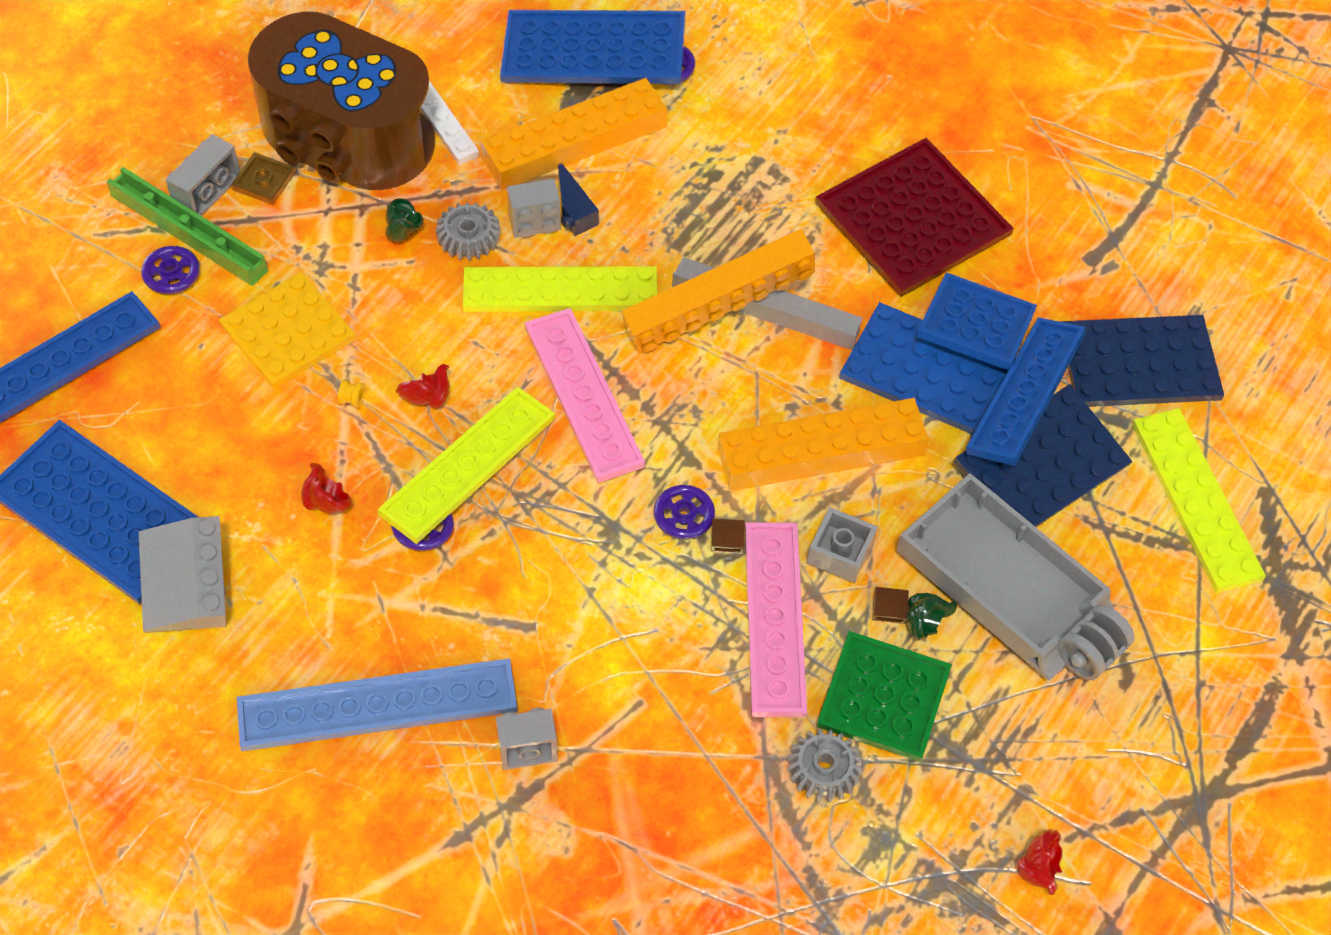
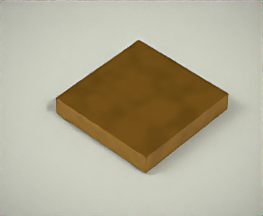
M254 152L232 182L231 188L238 193L274 205L295 175L296 169L294 166Z

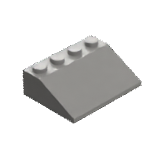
M219 516L189 518L139 531L143 633L226 627Z

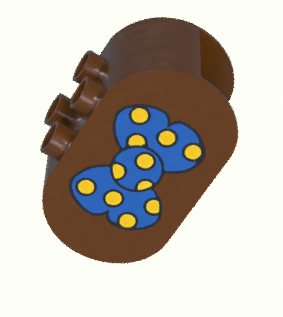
M313 11L297 12L281 17L267 25L255 37L248 53V66L261 128L267 142L284 161L293 165L301 162L316 169L318 174L329 182L336 183L341 180L351 186L365 190H386L401 186L416 178L427 167L434 154L436 141L431 123L419 112V108L428 94L429 73L425 63L418 55L330 15Z

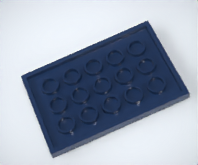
M1204 315L1061 321L1085 327V336L1068 366L1072 387L1088 407L1220 401L1224 397Z
M1071 384L1053 394L1016 466L967 455L966 451L956 456L953 460L965 477L971 473L1036 528L1130 466L1133 462Z

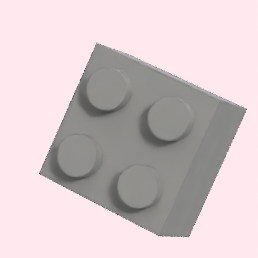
M554 178L507 186L508 216L514 238L529 237L531 235L561 230L560 199Z
M829 507L809 548L807 564L855 583L875 542L878 526Z
M534 708L529 712L519 714L508 712L496 717L503 770L558 762L557 738L552 708Z

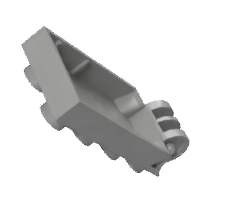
M971 473L900 535L896 551L1048 681L1056 674L1062 672L1065 666L1081 678L1096 680L1134 643L1135 635L1132 627L1112 606L1110 588Z

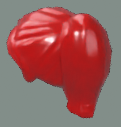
M441 364L434 374L425 375L422 373L419 380L399 383L396 393L399 397L413 405L427 404L431 408H441L449 396L450 384L447 376L449 365Z
M311 463L310 467L312 470L304 481L301 490L303 506L308 510L318 509L327 514L343 512L349 509V506L352 504L351 497L343 491L342 483H336L326 478L323 467L318 463Z
M1051 829L1045 830L1032 840L1026 854L1017 861V869L1026 882L1033 886L1045 888L1048 890L1049 895H1054L1058 889L1054 877L1057 873L1063 872L1060 867L1063 849L1059 844L1061 834L1058 830Z

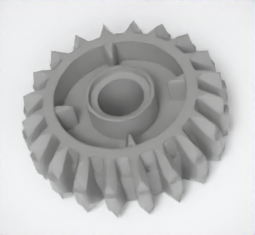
M468 201L462 206L457 203L456 208L449 206L448 212H442L441 218H438L436 228L439 246H442L443 251L449 252L451 257L457 255L459 260L467 257L469 261L472 257H476L479 260L481 254L488 256L489 250H494L496 244L499 243L501 233L499 220L493 213V210H488L486 205L479 207L477 202L474 205H470Z
M820 728L817 730L816 736L809 731L806 739L800 736L797 741L798 745L794 744L791 747L792 754L788 755L790 765H788L787 771L789 774H793L791 776L792 784L799 783L797 786L798 792L807 790V799L814 794L817 795L816 800L818 803L822 800V797H826L830 803L833 801L834 795L841 800L844 797V792L850 795L853 791L852 786L856 787L858 785V777L862 774V768L859 767L862 765V757L857 756L859 753L858 747L851 748L853 743L851 739L843 741L844 735L842 732L836 737L833 736L832 729L828 731V734H823ZM826 762L831 768L824 769L819 766V763Z

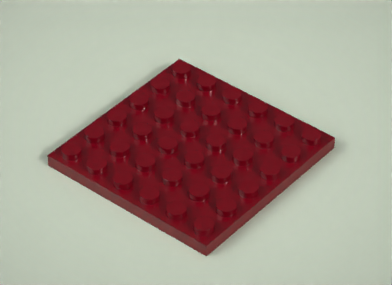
M927 137L817 195L815 203L901 297L1012 235L1014 230L1007 220Z

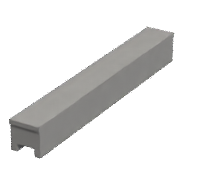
M683 257L676 272L673 273L672 287L712 270L714 267ZM775 290L769 293L766 298L760 301L753 300L747 303L744 308L738 310L744 314L853 350L863 319L862 317L782 290Z

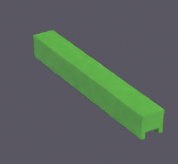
M125 167L120 169L121 174L114 180H107L110 196L252 287L269 271L264 255Z

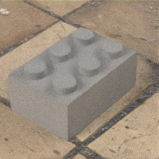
M211 134L165 179L170 196L203 216L231 188L232 182L240 173L235 147Z

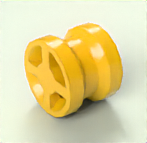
M344 379L339 387L338 403L343 405L350 403L353 407L359 408L364 398L365 384L359 382L352 384L349 380Z

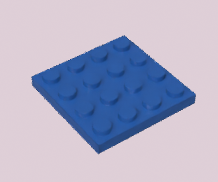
M946 272L918 329L916 337L1009 370L1037 305Z

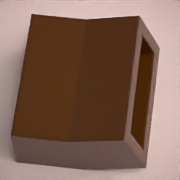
M712 519L711 552L743 554L745 520Z
M876 587L872 620L905 624L908 613L909 590Z

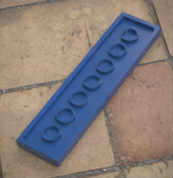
M131 291L0 368V423L160 328L159 322L134 292Z
M1038 317L967 444V455L1016 466L1085 336V327Z

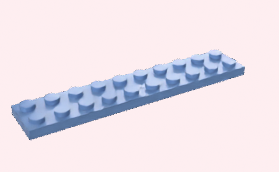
M510 658L237 697L241 751H249L517 712Z

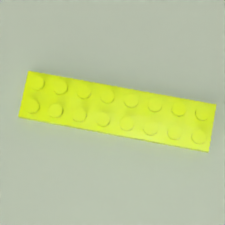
M657 266L464 267L463 312L562 311L571 308L572 311H622L657 295Z
M516 387L379 507L378 515L417 544L555 420V413L521 388Z
M1180 408L1134 419L1132 427L1215 593L1263 581L1266 575Z

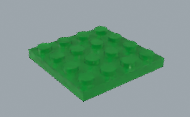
M849 631L816 727L826 731L832 729L835 734L842 732L844 737L921 762L952 664Z

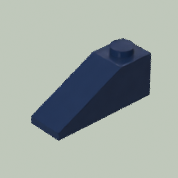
M562 163L559 164L558 182L562 210L561 222L565 229H569L574 236H577L599 225V209Z

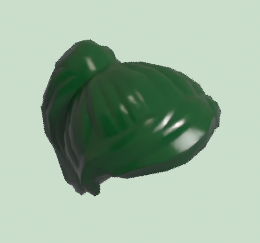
M394 199L387 205L386 221L388 226L386 227L385 235L393 243L405 241L410 234L422 227L424 222L422 214L416 212L412 203L407 199Z
M916 593L908 600L910 609L907 613V625L910 629V634L919 640H924L930 635L937 634V628L942 618L955 613L957 602L949 603L938 595L930 593Z

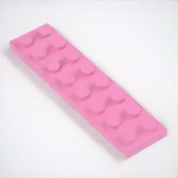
M571 308L525 322L528 336L597 483L644 468L645 461Z
M745 523L752 717H806L807 700L797 523Z

